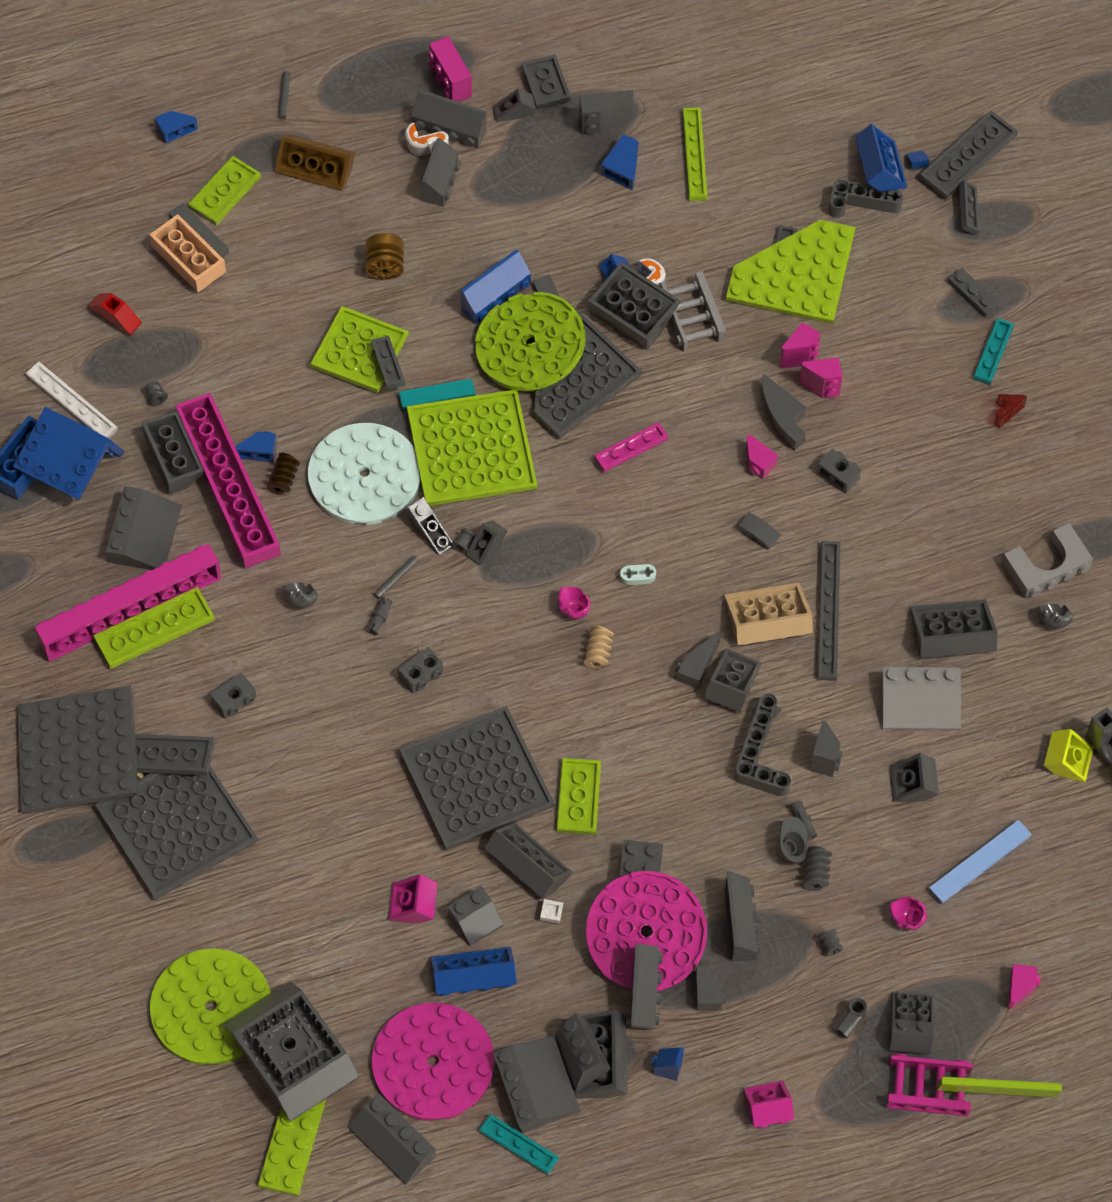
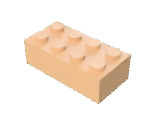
M178 214L149 234L151 247L197 293L226 273L225 260Z

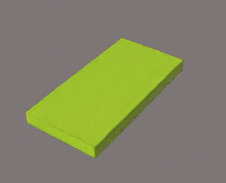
M232 156L188 203V208L217 226L261 178V173Z
M562 758L557 832L596 835L601 760Z

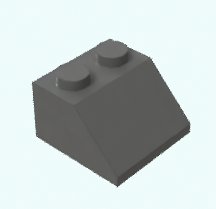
M823 720L813 752L810 771L833 777L834 770H839L843 752L839 751L841 743L828 723Z
M919 753L890 765L894 802L926 801L939 795L936 761L934 758Z
M482 886L448 906L449 918L469 946L503 926V922L492 900Z

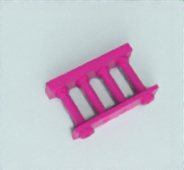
M905 1054L891 1055L889 1066L896 1067L895 1092L889 1094L887 1099L888 1109L969 1116L971 1102H966L964 1092H956V1099L946 1100L944 1098V1091H937V1083L942 1077H945V1072L957 1073L958 1078H965V1074H971L973 1063H968L966 1060H957L955 1062L907 1057ZM904 1068L916 1069L915 1095L906 1096L903 1093ZM925 1070L937 1071L936 1095L934 1098H926L923 1095Z

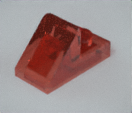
M999 394L996 404L1000 409L995 414L994 424L999 429L1025 407L1027 397L1025 395Z

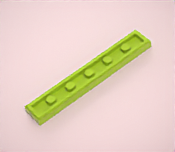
M701 107L683 108L689 201H707Z
M942 1077L937 1083V1091L1057 1097L1062 1091V1084Z

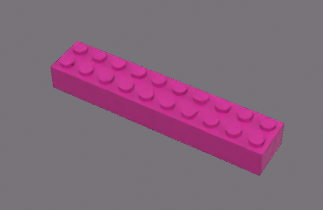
M211 393L175 405L176 411L179 413L204 469L203 476L244 567L248 568L280 556V544Z
M209 544L200 545L187 554L179 555L175 560L164 562L154 570H148L135 579L127 580L123 585L112 587L102 595H96L83 604L75 605L71 610L58 613L48 621L40 622L35 626L39 645L48 661L51 662L94 641L93 635L189 590L196 587L200 590L220 580L219 561Z

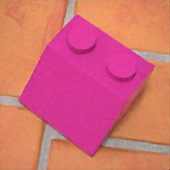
M802 322L782 346L779 367L782 369L799 367L802 362L816 360L820 353L818 349L821 344V333Z
M839 357L802 362L799 379L802 386L821 398H833L840 395L843 376Z
M417 875L393 883L389 920L419 924L433 920L437 882L423 875Z
M783 1080L743 1088L750 1120L754 1128H764L775 1123L785 1124L788 1121L794 1120L792 1098Z

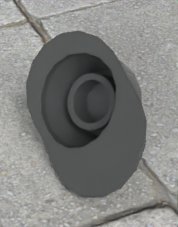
M789 817L782 823L776 849L784 862L800 863L807 857L808 833L801 819Z

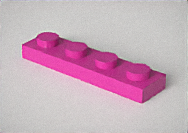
M658 422L595 454L594 459L602 471L606 472L667 441L668 435Z

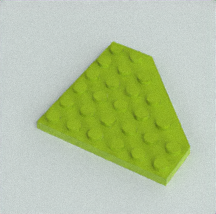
M818 220L734 265L726 301L833 324L856 227Z

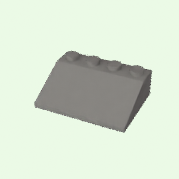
M882 668L881 700L883 730H961L960 668Z

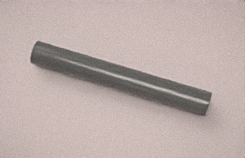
M288 71L283 72L279 119H286L290 72Z
M413 556L374 593V596L380 599L419 560Z

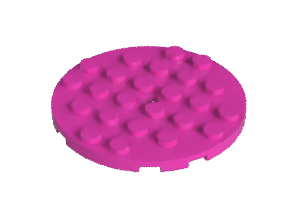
M638 871L615 879L596 897L587 919L586 939L591 957L599 970L609 980L628 990H632L635 944L659 947V952H663V962L658 964V972H662L661 984H657V991H661L680 983L695 969L705 949L707 924L697 897L681 881L660 872ZM649 926L652 929V935L644 937L641 934V928Z
M444 1003L418 1004L395 1015L379 1033L372 1053L374 1080L378 1090L387 1102L400 1113L423 1121L446 1118L448 1120L463 1114L464 1111L475 1106L486 1093L494 1072L493 1046L488 1033L481 1023L465 1010ZM431 1057H437L439 1063L431 1066L427 1060Z

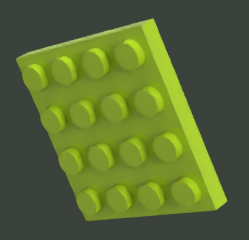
M341 306L310 366L318 371L379 393L384 379L371 340L389 336L396 357H398L409 336V331Z

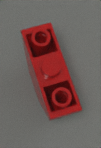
M99 293L87 306L90 310L129 336L142 324V321L127 303L112 293Z

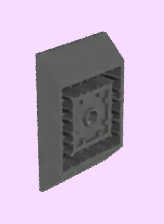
M292 982L223 1024L224 1029L290 1122L359 1078L344 1048L304 992ZM289 1040L294 1041L296 1046L292 1049H287L284 1046L285 1042Z

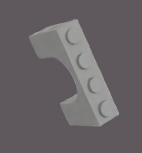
M1070 523L1053 530L1051 541L1063 559V564L1056 569L1043 570L1037 568L1031 563L1021 546L1004 553L1002 564L1024 598L1035 597L1042 590L1052 589L1063 580L1069 581L1074 575L1078 573L1083 574L1091 568L1093 558Z

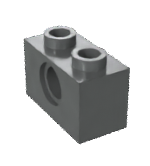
M833 448L820 460L817 467L818 474L845 494L860 480L862 471L856 463L850 462L841 452H837Z
M241 672L210 694L211 703L226 719L229 716H234L243 706L250 705L256 698V690ZM233 695L239 696V697L236 698V699H231V698H230V697L233 696Z

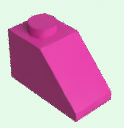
M748 434L746 438L748 469H750L753 475L764 479L777 465L778 455Z
M1013 964L1010 976L1008 1009L1016 1007L1034 993L1036 986L1039 987L1040 974H1037L1038 967Z

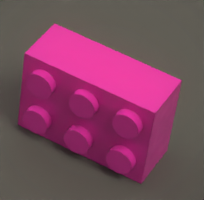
M449 36L430 43L428 52L430 62H428L430 71L436 74L437 83L444 88L445 97L457 102L472 97V76Z

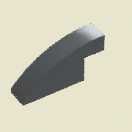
M764 374L761 379V396L767 417L777 434L795 451L805 441L806 432L798 427L797 424L805 417L806 406Z

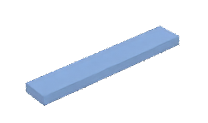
M1017 820L930 886L929 891L943 904L1025 842L1032 834Z

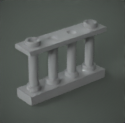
M703 271L695 274V281L693 283L667 290L665 282H661L660 287L673 296L693 290L698 291L700 295L697 299L680 303L670 318L677 334V344L682 347L683 352L687 351L688 342L711 335L713 337L716 336L718 343L726 340V329ZM699 305L704 306L706 310L705 313L680 320L676 313L677 311ZM705 320L710 321L712 325L711 328L686 335L682 328L683 326Z

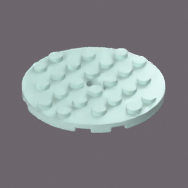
M356 423L333 431L317 445L308 466L310 490L318 505L332 517L350 524L366 523V525L382 523V520L390 517H396L403 512L404 508L412 503L420 487L421 477L413 445L396 430L375 423ZM368 470L370 473L366 477L360 475V471Z

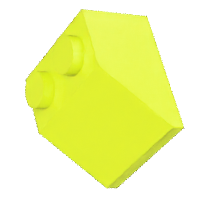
M1072 729L1053 731L1044 766L1057 776L1086 782L1094 748Z

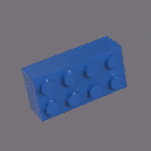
M31 416L25 419L0 451V490L16 499L20 498L35 479L13 467L38 421Z

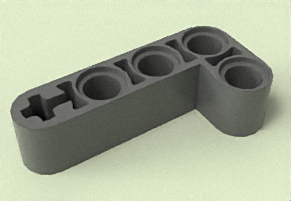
M838 180L833 185L829 214L834 218L844 216L846 205L897 213L902 207L903 194L899 190L879 191L868 184Z

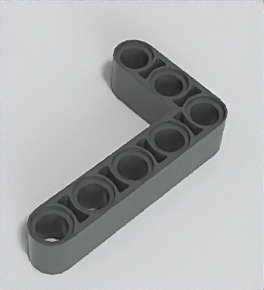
M767 693L762 695L759 700L736 765L735 779L740 784L777 796H785L790 790V776L785 772L757 764L777 706L776 697L773 694ZM764 704H770L772 706L766 707L764 706ZM764 720L766 723L760 724L758 721ZM752 737H758L760 740H753ZM746 754H753L754 757H748ZM746 770L748 774H742L740 771ZM764 776L767 780H761L758 777ZM783 782V783H785L786 785H785V786H779L777 783Z

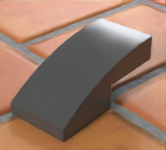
M750 512L737 526L750 539L754 537L767 550L781 536L772 526Z

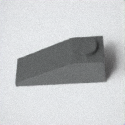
M716 632L687 654L683 662L678 663L675 673H678L677 681L699 689L720 643V632Z

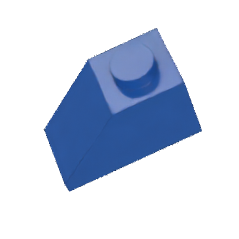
M169 111L155 117L156 128L165 143L198 130L197 119L194 116Z
M268 431L256 432L236 445L235 448L240 459L274 462L277 445L276 434Z
M684 1048L659 1049L658 1056H653L651 1067L654 1068L653 1075L677 1081L683 1061Z

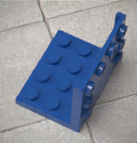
M45 407L13 467L80 500L104 454L113 458L115 455L122 457L124 450L111 439Z

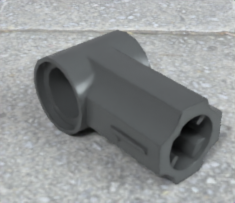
M854 998L850 1001L848 1008L833 1027V1030L839 1036L848 1039L859 1022L865 1018L867 1011L866 1002L861 998ZM855 1006H859L862 1008L863 1011L860 1013H856L852 1010V1008Z

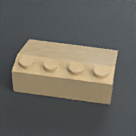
M800 583L724 595L737 645H748L750 643L804 636L813 633L812 613Z

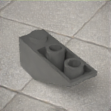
M424 497L403 509L411 524L438 555L452 547V540Z

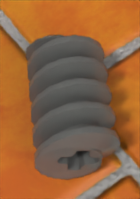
M809 846L807 848V867L805 868L806 874L803 885L808 890L818 891L829 885V881L825 879L830 878L827 872L831 870L828 865L831 864L829 857L832 856V852L820 846Z

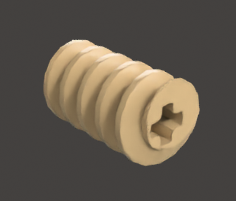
M592 626L584 665L591 669H600L609 663L607 660L610 657L608 652L611 651V646L609 645L613 643L610 638L614 637V633L602 626Z

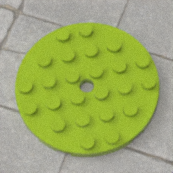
M534 292L528 295L518 294L508 298V301L500 306L496 305L482 320L475 339L477 359L484 373L492 381L505 388L517 391H532L546 388L566 377L579 362L586 340L584 325L574 307L559 296L544 292ZM528 339H535V342L528 345L526 344V341Z
M224 949L194 951L178 958L158 978L150 1000L152 1025L160 1042L176 1057L179 1056L189 1063L196 1065L226 1064L243 1057V1054L224 1029L223 1024L271 995V992L262 972L244 956ZM208 1002L217 1004L216 1009L213 1011H208L205 1007Z

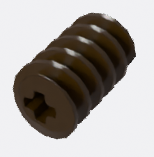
M283 452L279 453L274 470L271 473L272 476L267 484V489L277 495L290 492L291 488L289 486L293 485L294 473H297V467L300 466V461L292 455Z

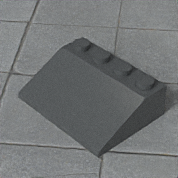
M621 262L588 300L589 312L648 350L665 328L681 300Z
M124 486L106 549L108 563L154 570L164 562H167L182 506L144 489Z
M986 599L910 606L917 648L921 658L997 651L998 632Z
M616 1010L581 1016L588 1021L610 1066V1070L579 1091H576L569 1077L575 1097L611 1098L627 1095L626 1017Z
M555 1037L515 1044L493 1052L516 1120L523 1133L581 1112Z

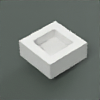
M544 899L540 920L560 924L564 903Z

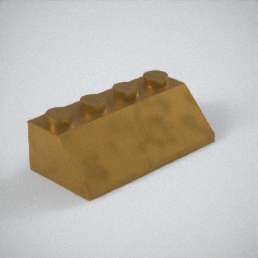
M286 134L281 138L274 172L344 190L352 171L356 152Z

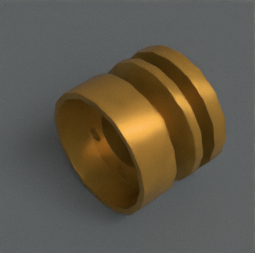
M378 233L366 240V273L369 276L380 280H390L402 275L404 272V244L401 237L390 233Z

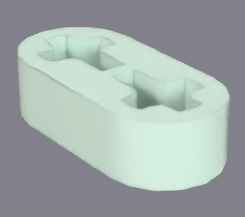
M650 564L628 565L623 567L620 572V580L626 585L649 584L656 579V569ZM646 571H649L650 577H646ZM629 572L630 575H631V578H627L626 573Z

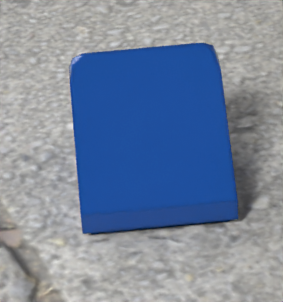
M924 151L906 154L911 170L929 166L930 160Z

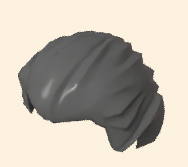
M303 582L282 585L286 600L296 608L300 609L311 606L318 598V593L311 584H308L307 587Z
M1059 604L1037 606L1040 621L1053 630L1066 627L1073 619L1072 612L1069 611L1066 605H1063L1062 608Z

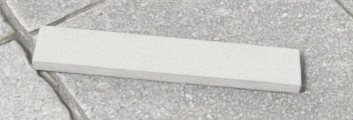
M40 362L36 363L26 372L27 378L87 428L107 438H110L118 430L115 424Z

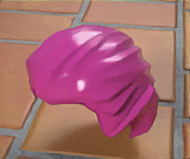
M562 586L557 603L562 614L571 619H581L588 614L591 601L588 595H585L583 590L578 587Z
M903 896L894 902H890L891 915L898 927L915 930L926 923L927 913L925 904L921 903L920 900L912 896Z

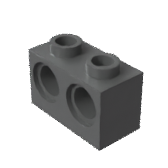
M427 647L398 668V675L403 683L414 693L425 688L432 679H437L441 676L443 662ZM427 664H432V665H434L433 667H430V668H429V667H426ZM412 675H417V676H419V677L413 679V678H411L410 676H412Z

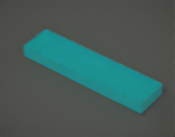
M999 318L996 319L973 380L991 385L1014 323Z
M471 378L399 391L402 410H407V406L476 396Z
M492 1114L487 1117L479 1129V1133L547 1176L559 1160V1156Z

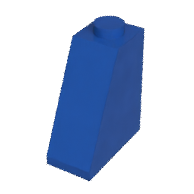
M623 134L602 163L601 175L633 190L639 141Z

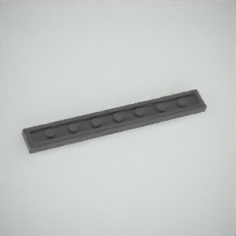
M821 541L817 680L837 681L841 542Z

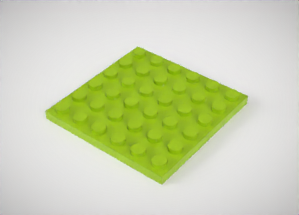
M517 390L407 406L424 499L429 506L538 489Z

